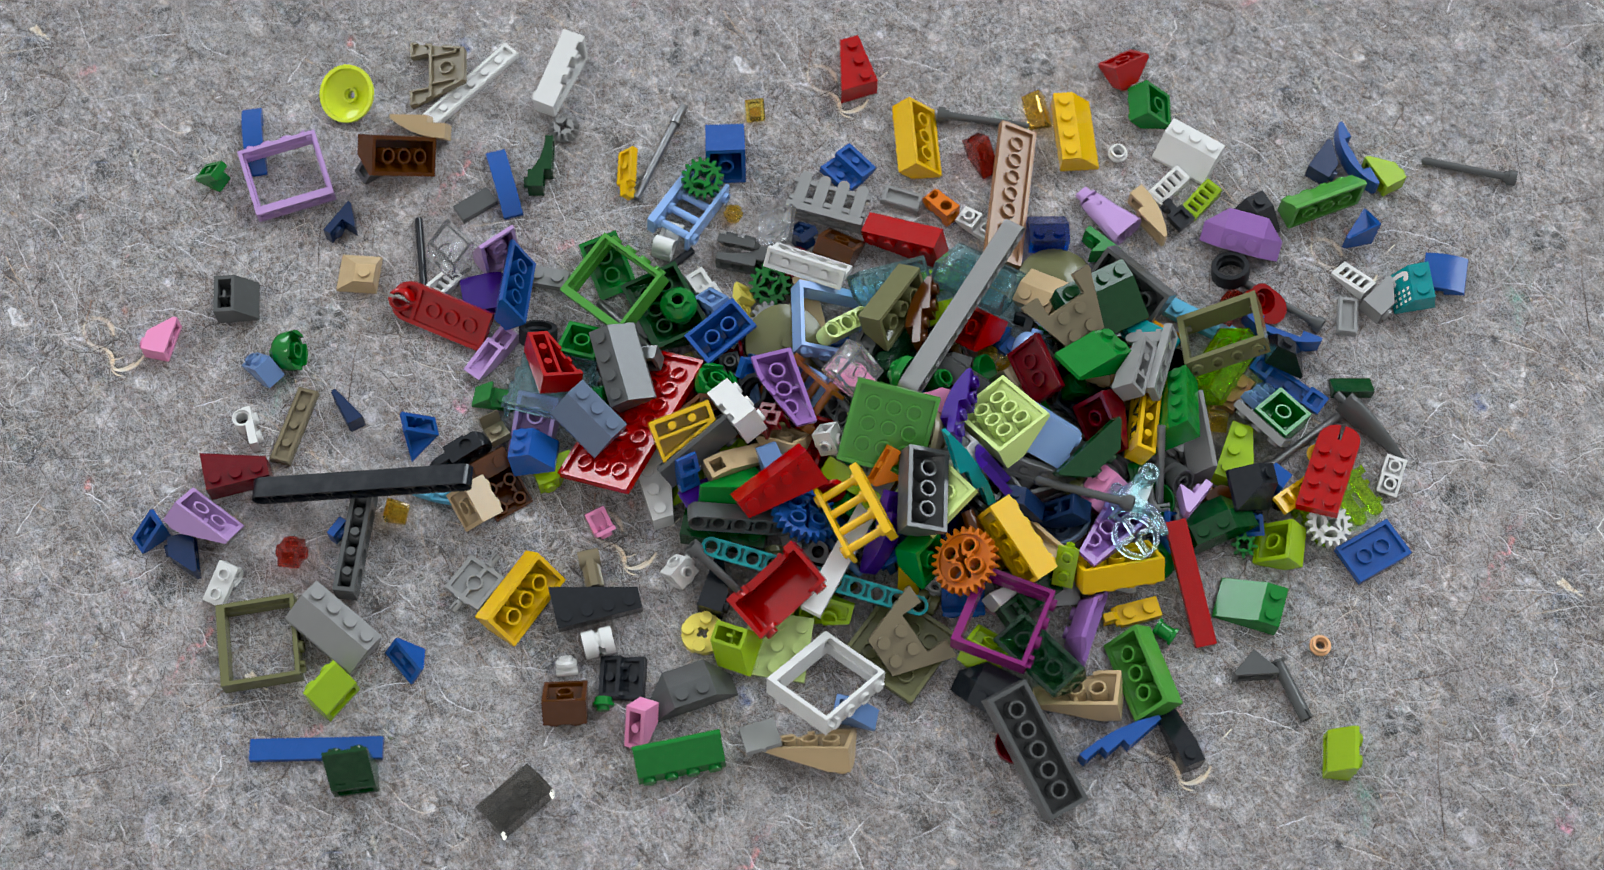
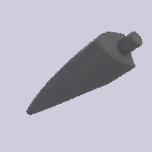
M1340 391L1333 396L1340 403L1335 410L1351 425L1362 431L1393 455L1405 459L1384 426L1353 392L1347 398Z

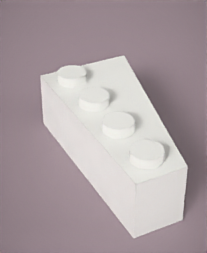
M563 29L538 88L533 92L531 100L534 110L556 117L588 59L585 36Z
M657 449L638 478L654 530L674 525L672 486L657 470V466L662 462Z

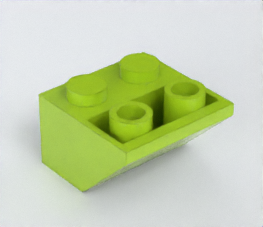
M717 620L710 639L717 666L751 677L763 639H760L754 631Z
M332 660L330 664L322 667L319 676L315 680H311L306 685L303 694L311 707L331 722L360 688L357 682L337 662Z
M1353 725L1328 729L1323 735L1322 778L1349 781L1356 775L1359 768H1362L1363 756L1359 755V751L1363 743V734L1360 733V726Z

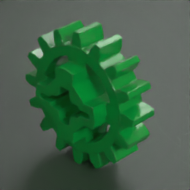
M699 157L698 162L691 159L692 165L685 164L687 171L683 170L681 172L683 176L681 183L685 184L683 190H689L688 196L695 194L696 200L700 196H703V200H706L707 195L714 198L713 192L719 193V187H723V181L721 180L724 179V174L720 173L722 171L721 166L716 167V161L709 163L708 157L705 161H702V158ZM694 171V176L689 180L690 174ZM716 177L715 183L711 186V181Z
M763 264L762 269L756 267L757 274L750 275L754 280L748 282V284L753 285V288L749 290V292L755 293L753 299L758 300L760 298V304L764 301L767 304L774 301L775 305L779 304V300L785 302V294L791 295L788 288H791L793 285L789 284L788 281L792 277L786 276L787 273L765 267ZM771 271L777 272L780 277H774ZM770 281L775 282L771 285L772 288L766 287L770 284ZM761 292H767L770 298L763 296Z

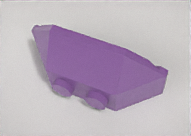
M1228 208L1206 220L1199 239L1220 248L1276 262L1282 246V241L1269 218L1234 208Z
M1108 591L1098 592L1078 602L1076 608L1072 607L1068 619L1072 620L1070 627H1065L1062 638L1066 639L1064 648L1075 669L1080 674L1084 670L1109 594Z

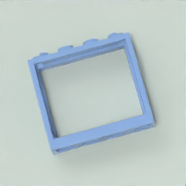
M799 279L791 288L793 354L797 352L803 357H814L822 361L829 360L840 364L841 358L847 360L850 350L805 342L804 298L856 308L859 306L865 307L872 298V294L844 288L837 290L815 282Z

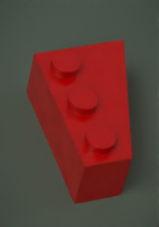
M855 35L841 39V104L876 94L878 79L859 36Z
M548 331L527 332L524 347L526 358L540 394L569 392L582 380L584 373L581 369L577 370L572 364L573 360L569 356H565L561 351L562 347Z

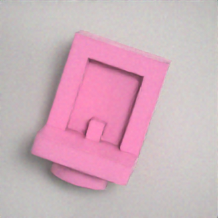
M603 505L584 514L595 538L601 537V539H605L613 535L612 531L616 527L612 524Z

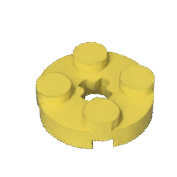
M708 611L695 613L685 620L681 626V637L688 651L701 655L714 653L710 639L716 621L719 620L715 615ZM699 630H707V637H698Z

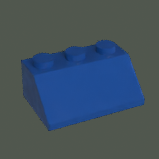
M732 297L684 336L691 347L706 363H712L754 330L757 325Z

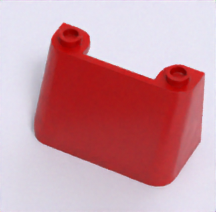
M790 540L783 547V553H778L771 563L749 583L741 587L742 590H739L737 593L733 592L726 599L760 639L765 637L770 639L778 632L776 628L814 593L818 595L827 587L825 585L827 579L795 541Z

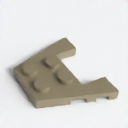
M417 42L410 43V57L413 61L429 58V87L410 90V106L412 109H416L467 83V50L464 47L442 45L440 47L425 43V45H418Z
M1088 264L1071 274L1081 294L1050 315L1047 314L1038 298L1020 308L1023 313L1031 317L1035 323L1043 327L1048 334L1064 347L1092 331L1104 328L1092 273Z
M909 585L903 590V593L894 602L890 611L883 617L867 639L891 676L957 656L947 639H943L927 651L911 629L903 614L921 601Z

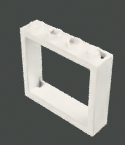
M824 631L767 678L766 693L827 735L831 730L837 729L844 719L851 717L857 708L865 705L871 696L876 692L879 693L884 688L885 671L827 631ZM826 653L867 681L827 716L786 687Z

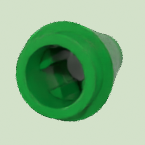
M938 369L924 390L929 392L941 387L949 388L953 381L951 373L946 369Z

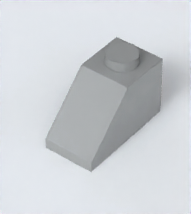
M1389 275L1363 299L1358 308L1376 324L1382 319L1384 321L1387 320L1393 313L1391 310L1395 303L1393 278Z

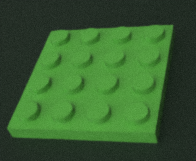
M858 377L836 459L849 463L857 462L858 465L873 468L887 444L899 451H902L909 444L928 447L941 398ZM899 461L890 470L899 475Z

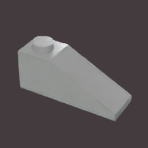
M1146 335L1140 337L1116 372L1112 390L1123 401L1145 395L1157 349Z

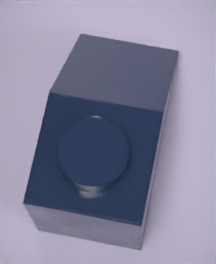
M1327 139L1308 165L1304 175L1319 185L1329 181L1333 182L1338 174L1336 169L1339 163L1332 140Z
M1007 484L1013 491L1010 496L1017 501L1023 515L1031 522L1042 523L1045 504L1027 487Z
M185 534L168 536L167 545H164L166 557H170L176 566L196 579H201L197 538Z

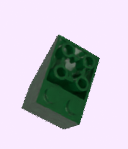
M354 745L350 749L332 748L328 749L327 752L321 753L330 790L335 798L380 791L378 765L367 747Z

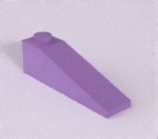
M791 347L751 356L758 379L795 426L799 427L817 422Z
M1120 489L1114 495L1122 496L1126 494ZM1105 502L1082 544L1079 554L1093 567L1097 566L1142 534L1152 517L1143 510L1141 518L1127 511H1123V508H1120L1117 504Z

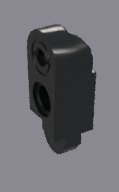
M478 431L470 432L465 436L461 435L443 446L444 453L436 457L430 466L470 464L488 454L492 449V444L485 435Z

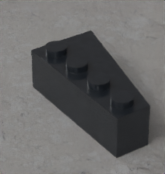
M548 587L559 633L643 612L638 587Z

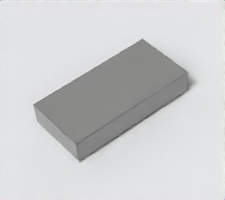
M886 184L880 204L918 215L924 195Z
M1338 296L1336 335L1356 337L1358 329V298Z

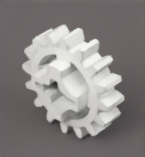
M1346 509L1339 511L1338 518L1309 513L1306 516L1309 520L1305 523V526L1310 527V529L1306 533L1313 534L1312 541L1319 540L1318 546L1325 543L1326 548L1331 547L1332 544L1334 547H1337L1340 543L1343 544L1347 540L1346 537L1351 535L1348 529L1353 527V524L1347 522L1351 516L1344 515Z

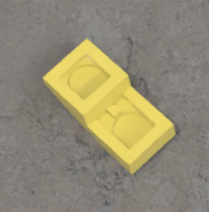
M736 281L733 287V299L751 318L749 315L752 312L750 307L756 303L755 299H753V293L749 292L751 288Z

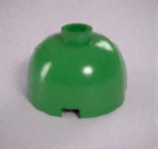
M298 330L280 333L271 344L269 355L282 370L299 371L303 369L302 366L307 364V344H302L300 338L304 337Z
M705 363L695 377V390L698 394H707L726 378L732 384L734 382L737 383V379L731 371L729 373L724 371V366L716 363Z

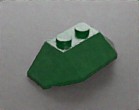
M1120 416L1111 418L1052 474L1055 477L1080 479L1095 478L1102 471L1101 467L1105 463L1108 465L1117 458L1116 453L1121 449L1122 419Z
M1222 495L1200 504L1186 520L1195 555L1259 527L1252 511H1235L1232 499Z

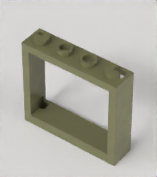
M1255 290L1177 317L1184 364L1187 365L1195 377L1271 352L1262 307ZM1253 313L1257 330L1256 336L1192 357L1188 335Z
M294 593L215 605L220 683L225 693L304 681V673H307L306 661L302 659V653L305 652L304 640H301L300 632L292 625L294 671L234 680L229 617L290 608L291 610L297 602Z

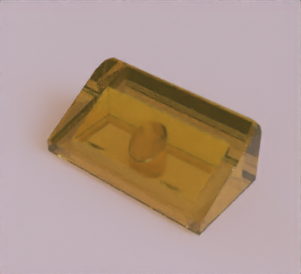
M1039 90L1021 97L1030 130L1052 127L1045 97Z

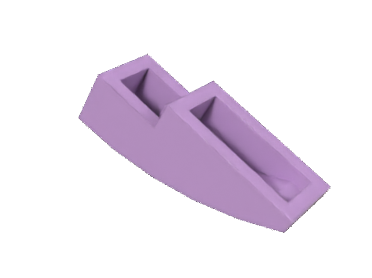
M500 326L491 338L487 337L464 370L481 381L517 346L519 335L512 329L505 331Z

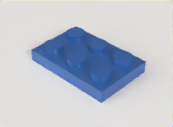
M1388 519L1383 520L1334 549V552L1358 585L1407 558L1412 553Z

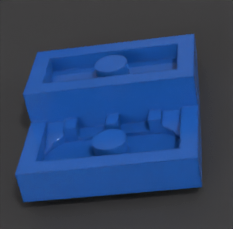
M850 143L838 150L833 159L820 167V172L824 176L830 177L831 183L838 187L841 181H847L850 184V191L858 188L876 170V167Z
M1426 253L1425 262L1429 263L1434 291H1443L1444 295H1465L1468 259L1449 254Z

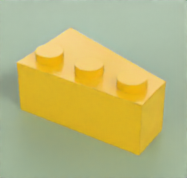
M704 400L647 422L660 458L664 463L716 419L709 401Z

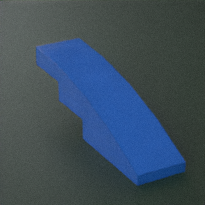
M1157 715L1116 729L1081 752L1077 761L1084 766L1098 753L1106 759L1120 746L1128 752L1158 726L1162 718Z

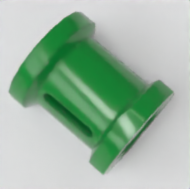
M1160 618L1152 632L1154 635L1165 640L1167 645L1170 646L1180 629L1172 628L1164 623V619Z

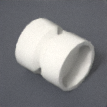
M610 625L598 628L597 632L589 630L580 633L587 660L599 657L600 653L604 655L616 653Z

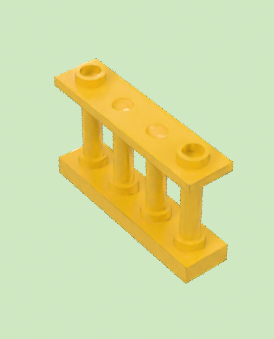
M857 462L849 466L852 474L847 480L824 494L818 488L813 489L816 495L813 497L815 503L819 508L822 507L842 546L839 548L845 559L849 558L854 564L858 560L853 552L881 535L882 537L886 535L891 541L899 537L866 474ZM853 485H859L861 491L858 492V495L831 510L827 501ZM863 501L864 503L868 502L870 507L867 508V512L844 526H839L836 520L838 516ZM872 518L877 519L879 524L876 525V529L853 543H848L845 537L847 533Z

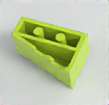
M1234 420L1232 421L1217 461L1218 466L1210 481L1217 486H1229L1226 470L1254 464L1253 427Z

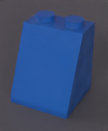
M744 124L705 125L706 158H709V163L716 161V167L721 166L722 171L720 173L724 174V179L721 181L723 183L746 182ZM716 177L711 181V184L715 183Z

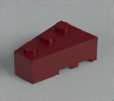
M199 453L206 491L212 500L253 490L254 479L273 476L266 456Z

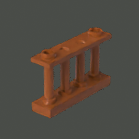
M797 352L794 354L797 366L803 369L801 373L803 383L806 382L809 376L815 380L807 390L809 399H812L821 386L826 389L825 393L813 407L816 417L833 395L840 400L845 398L838 392L840 388L831 381L829 383L826 382L804 363L806 359ZM763 385L759 387L761 394L763 392ZM815 423L799 426L802 431L809 435H812L816 430V427L813 426Z

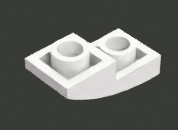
M965 206L955 219V222L968 233L984 242L987 220L983 219L982 213Z
M1387 453L1376 491L1396 498L1408 460Z

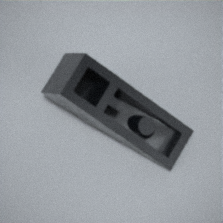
M714 558L713 561L725 571L724 561ZM709 570L697 602V612L708 611L717 618L722 619L723 614L728 613L730 609V604L726 600L728 598V587Z
M1173 709L1167 714L1161 715L1162 719L1158 726L1180 773L1184 774L1201 767L1206 759L1196 738L1177 710Z

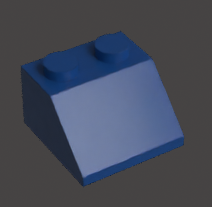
M535 428L513 430L508 460L514 476L554 472L560 446L559 441Z

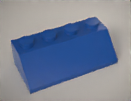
M514 239L509 241L494 315L496 322L505 331L526 324L536 263Z

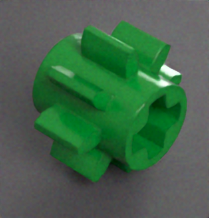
M1244 533L1242 537L1237 536L1236 543H1231V547L1237 548L1234 551V555L1241 554L1243 560H1245L1247 555L1254 557L1252 551L1253 549H1258V545L1252 544L1255 541V537L1248 538L1247 533ZM1242 542L1244 544L1248 543L1249 548L1247 550L1245 548L1241 549L1240 544Z

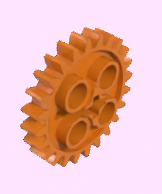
M962 526L961 532L954 529V535L946 533V541L940 539L942 546H935V549L939 552L932 555L937 561L931 563V565L937 568L932 573L938 576L936 581L941 584L943 589L958 596H961L962 593L969 596L970 591L978 594V587L984 590L985 582L992 583L989 577L990 575H997L993 572V568H999L995 561L1000 559V556L994 554L999 548L994 545L995 541L990 538L989 534L980 528L976 530L972 526L969 529ZM975 544L973 550L970 551V547ZM956 552L954 558L951 559V555ZM981 563L979 569L975 570L976 566ZM961 571L960 577L956 579L957 574Z

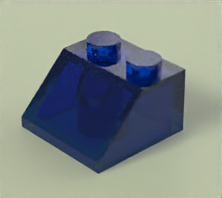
M1065 216L1027 217L1028 253H1036L1046 249L1068 251L1070 230L1069 222Z

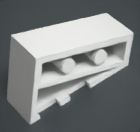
M726 378L707 394L748 444L767 429L763 422L766 418L759 409L756 410L753 407L754 404L747 395L744 397L741 394L743 391L736 382L732 384Z

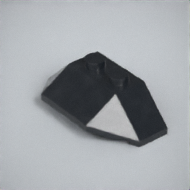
M987 661L959 670L950 690L965 702L987 712L981 702L982 700L1024 679Z

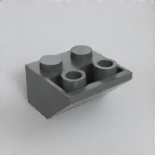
M237 275L214 276L213 313L218 323L260 320V284Z

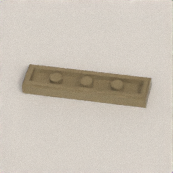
M298 387L269 458L271 462L291 466L319 397L318 391Z

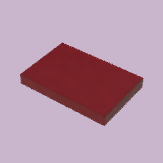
M1035 332L1007 354L1025 394L1037 403L1042 404L1065 386L1040 333Z

